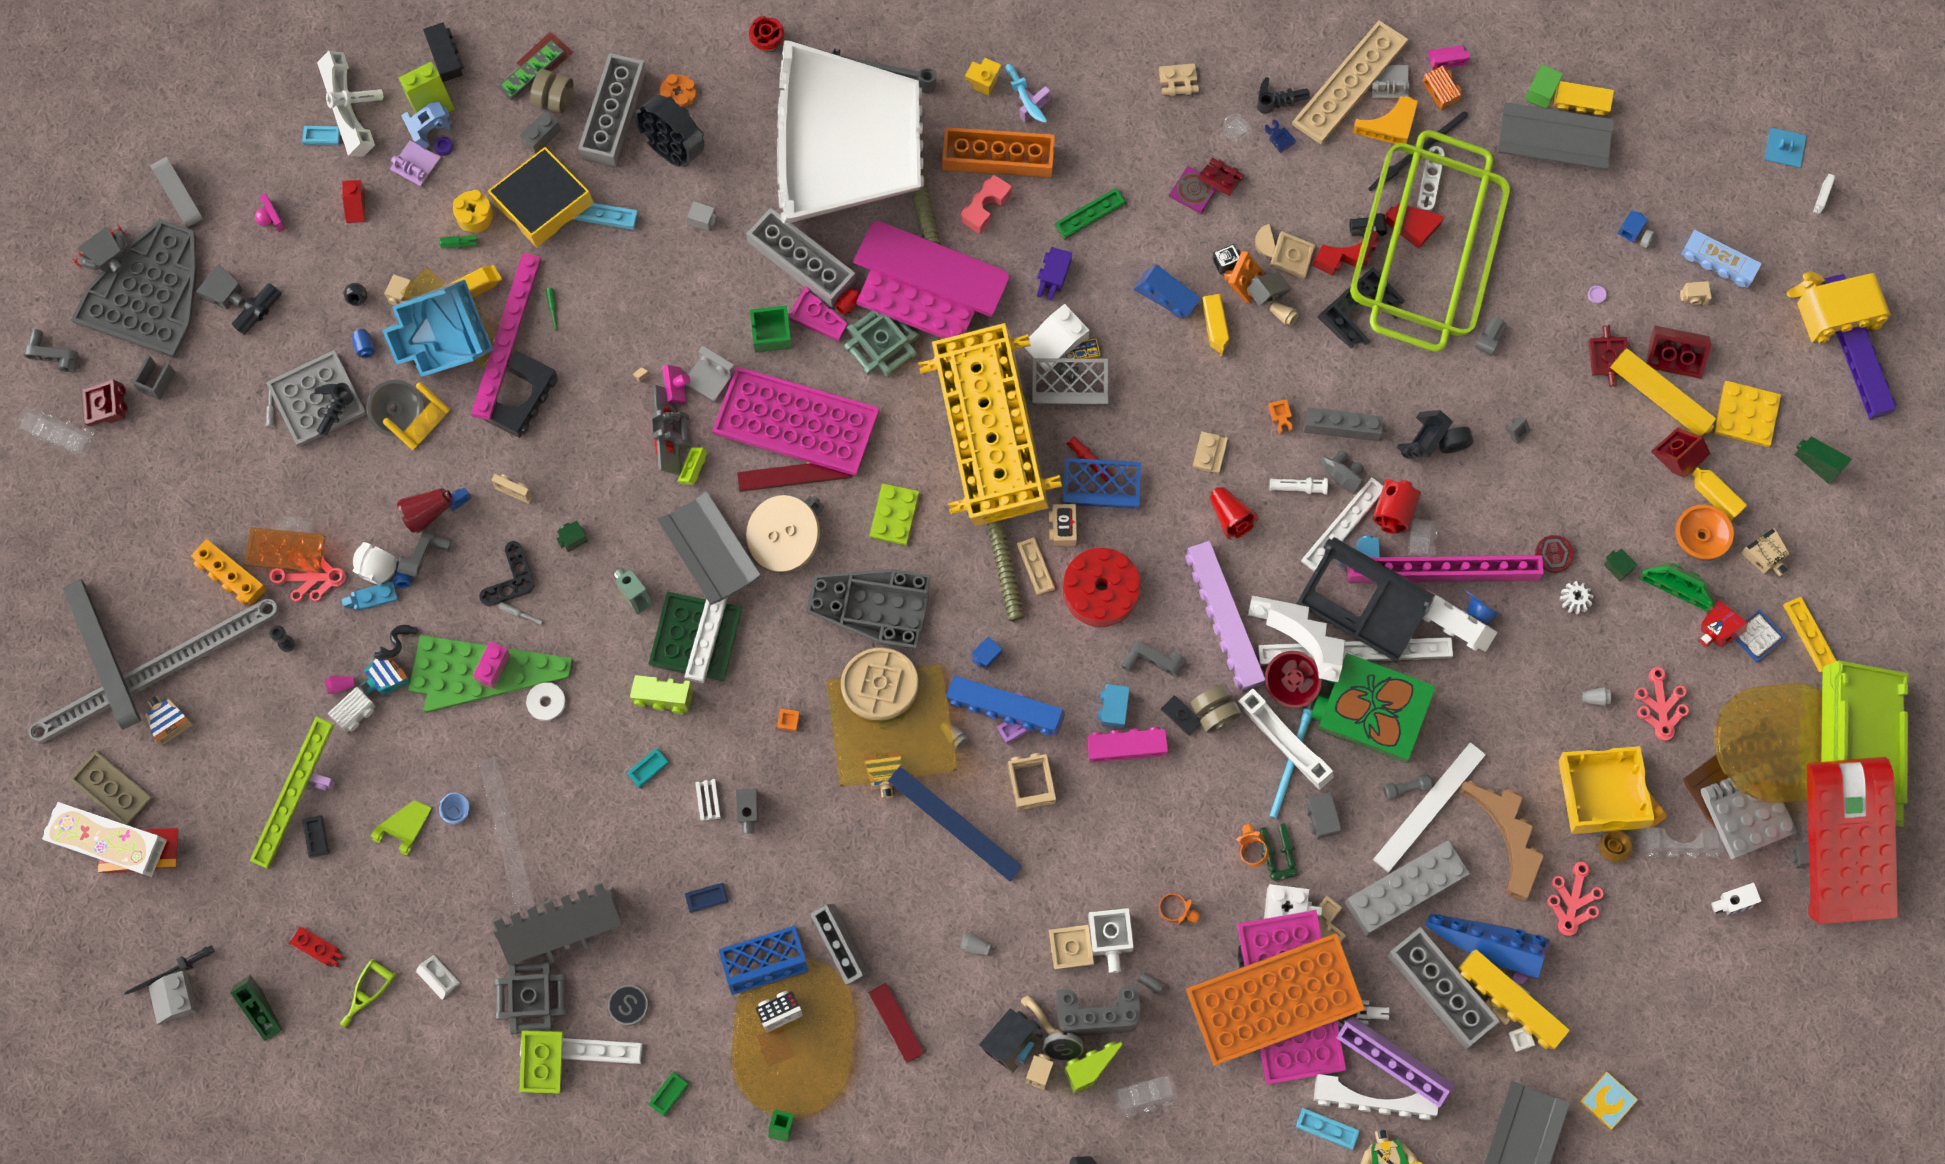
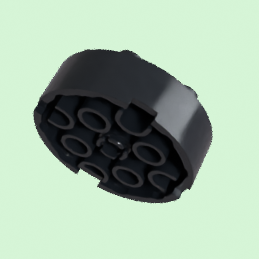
M653 95L635 112L637 128L641 134L644 133L649 139L647 144L670 164L677 167L681 165L686 167L703 152L705 146L704 133L690 117L689 111L685 107L679 106L672 97Z

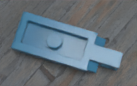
M393 581L384 583L381 586L377 585L357 590L351 593V596L342 599L345 609L354 607L355 610L360 609V611L398 601Z

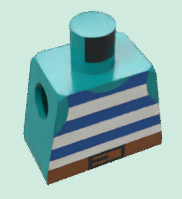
M393 657L384 661L375 659L364 670L369 680L360 685L366 695L377 689L384 696L409 684L410 680Z

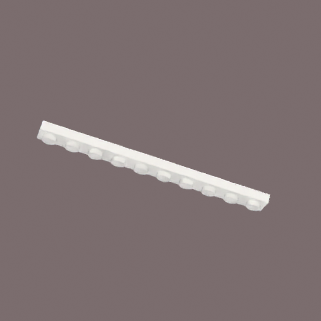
M1451 637L1411 639L1399 660L1452 658ZM1361 641L1344 642L1343 659L1346 653L1367 661H1393ZM1301 644L1258 646L1260 666H1268L1275 656L1286 651H1300L1309 656L1311 654Z

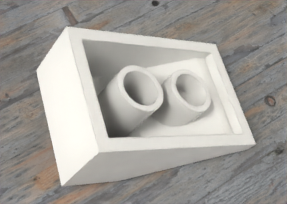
M1064 304L1051 314L1029 337L1031 346L1024 348L1033 358H1063L1080 343L1089 339V329ZM1037 362L1045 371L1049 369L1044 362Z

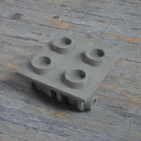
M1388 65L1376 81L1372 82V98L1409 97L1408 65Z

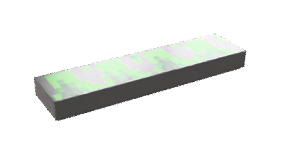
M551 40L498 86L499 90L512 101L534 81L540 69L547 70L564 55V51Z

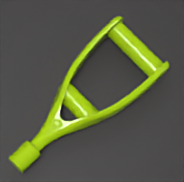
M371 959L357 981L351 1009L348 1015L342 1019L340 1025L347 1028L352 1021L351 1018L359 1010L378 999L395 979L396 973H392L377 963L375 959ZM370 968L388 979L383 987L371 998L359 990ZM357 999H359V1000L362 1001L363 1003L360 1004V1005H358V1004H357Z

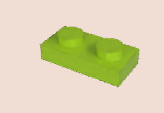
M690 449L678 478L679 483L683 485L695 484L708 453L706 449Z

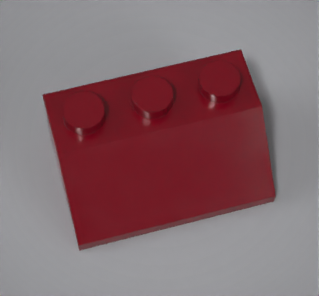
M1654 325L1646 364L1655 370L1702 379L1712 345L1710 336Z

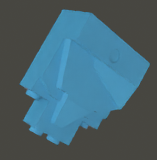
M465 279L392 306L399 323L382 330L396 364L414 360L421 377L474 361L494 350Z

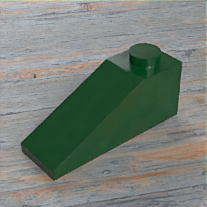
M251 975L233 986L230 994L264 1041L282 1031L263 991Z

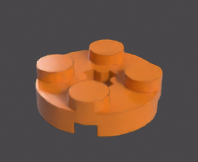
M670 74L660 86V95L672 97L681 107L690 106L696 98L694 81L685 75ZM681 89L683 93H679L676 96L674 90Z

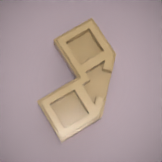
M1326 896L1318 906L1322 907L1321 917H1318L1321 937L1337 933L1341 943L1346 935L1331 924V922L1342 907Z

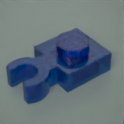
M1274 119L1272 121L1274 128H1270L1267 124L1265 125V132L1272 135L1270 136V141L1280 153L1295 144L1296 140L1285 127L1281 130L1279 129L1277 120Z

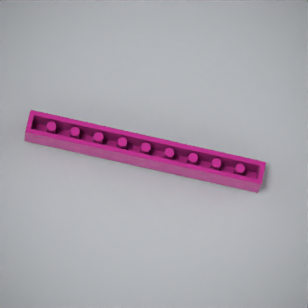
M1542 555L1372 558L1412 582L1539 581L1544 574ZM1347 566L1348 583H1376Z

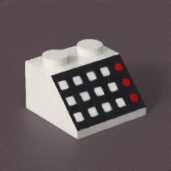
M788 991L781 992L777 995L776 999L772 1001L769 999L764 1000L758 1004L759 1007L755 1008L766 1033L803 1016L792 991L789 993Z

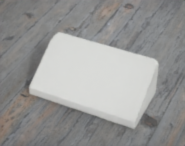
M435 955L422 962L416 970L442 1000L460 984Z

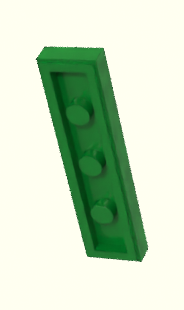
M1115 188L1054 223V226L1065 240L1126 204V201L1118 189Z

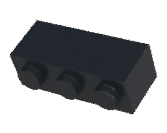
M444 22L424 28L423 31L442 82L463 76L461 69H464L461 58L457 59L456 54L459 53L456 44H451L450 39L453 36L450 28H446Z

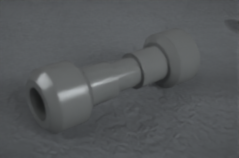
M1424 774L1408 783L1385 784L1383 790L1387 799H1393L1398 794L1409 790H1429L1432 787V781L1428 774Z

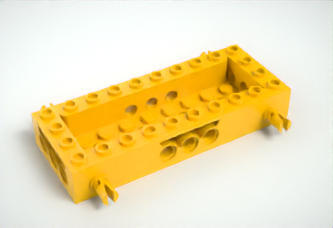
M1005 323L932 342L935 354L934 359L918 362L921 374L937 370L939 373L965 497L963 500L948 503V506L952 508L949 509L950 514L967 510L969 518L975 527L1048 509L1046 490L1063 487L1060 475L1043 479L1014 353L1016 349L1031 346L1029 335L1026 334L1012 339ZM974 365H981L982 368L979 372H972ZM983 399L989 400V405L985 408L979 406ZM989 435H996L997 440L995 442H987ZM1003 470L1005 475L1000 479L995 478L996 471Z

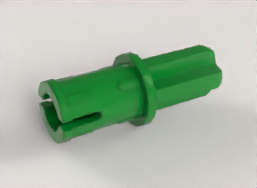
M457 234V236L441 237L439 241L440 247H458V249H461V247H477L476 241L469 242L470 240H477V236H460Z

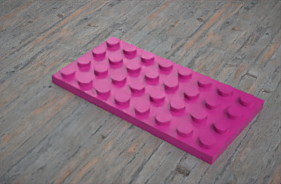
M736 366L712 434L857 476L879 413V407Z
M1317 910L1237 923L1244 966L1322 938ZM1337 1020L1261 1048L1260 1054L1266 1084L1346 1070L1341 1041L1336 1038L1339 1034Z

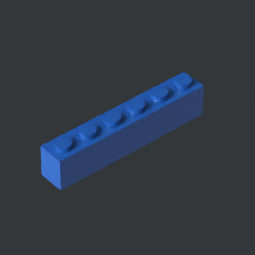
M957 676L953 677L946 695L952 707L959 709L964 707L971 713L978 714L980 712L994 720L997 718L1003 719L1009 725H1015L1016 723L1022 725V728L1033 731L1035 729L1049 737L1051 735L1058 736L1065 717V713L1061 708Z

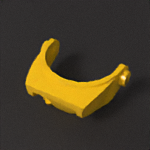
M1808 271L1803 274L1804 281L1796 287L1789 289L1787 296L1789 298L1802 297L1807 290L1820 286L1825 281L1824 278L1818 273Z

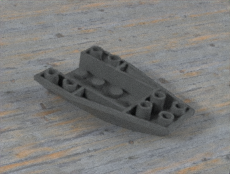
M894 569L814 575L806 613L877 643L917 649L924 626L931 576Z

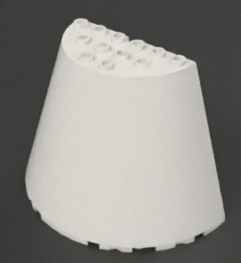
M784 41L779 88H784V90H780L777 121V182L780 189L778 190L779 208H783L784 211L781 212L782 223L804 220L916 191L923 187L924 176L921 175L923 158H920V151H923V140H920L923 124L919 122L920 116H922V105H919V99L922 98V88H919V81L792 41Z

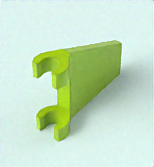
M416 800L412 801L378 825L371 834L372 840L380 843L384 833L403 841L399 850L401 854L408 856L432 808Z

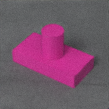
M667 364L663 367L667 402L684 404L686 403L684 386L690 383V376L687 373L682 374L681 367Z

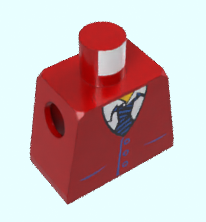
M1718 600L1701 623V631L1704 635L1699 641L1704 647H1708L1713 642L1719 647H1724L1746 632L1747 622Z

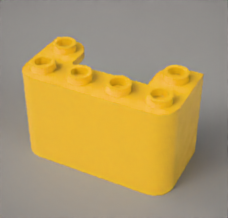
M1875 273L1813 287L1807 290L1797 302L1812 343H1825L1830 340V337L1835 332L1841 330L1842 332H1847L1857 326L1860 328L1866 327L1872 331L1878 330L1883 327V324L1891 316Z

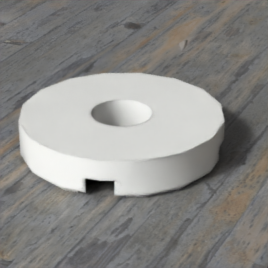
M552 683L536 685L530 690L526 700L528 711L534 718L540 721H551L560 716L566 703L563 691ZM545 697L551 699V704L547 707L541 705V700Z

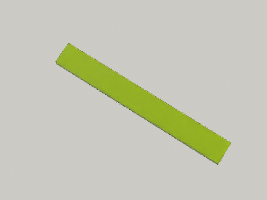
M318 716L315 717L251 856V862L269 869L335 724Z

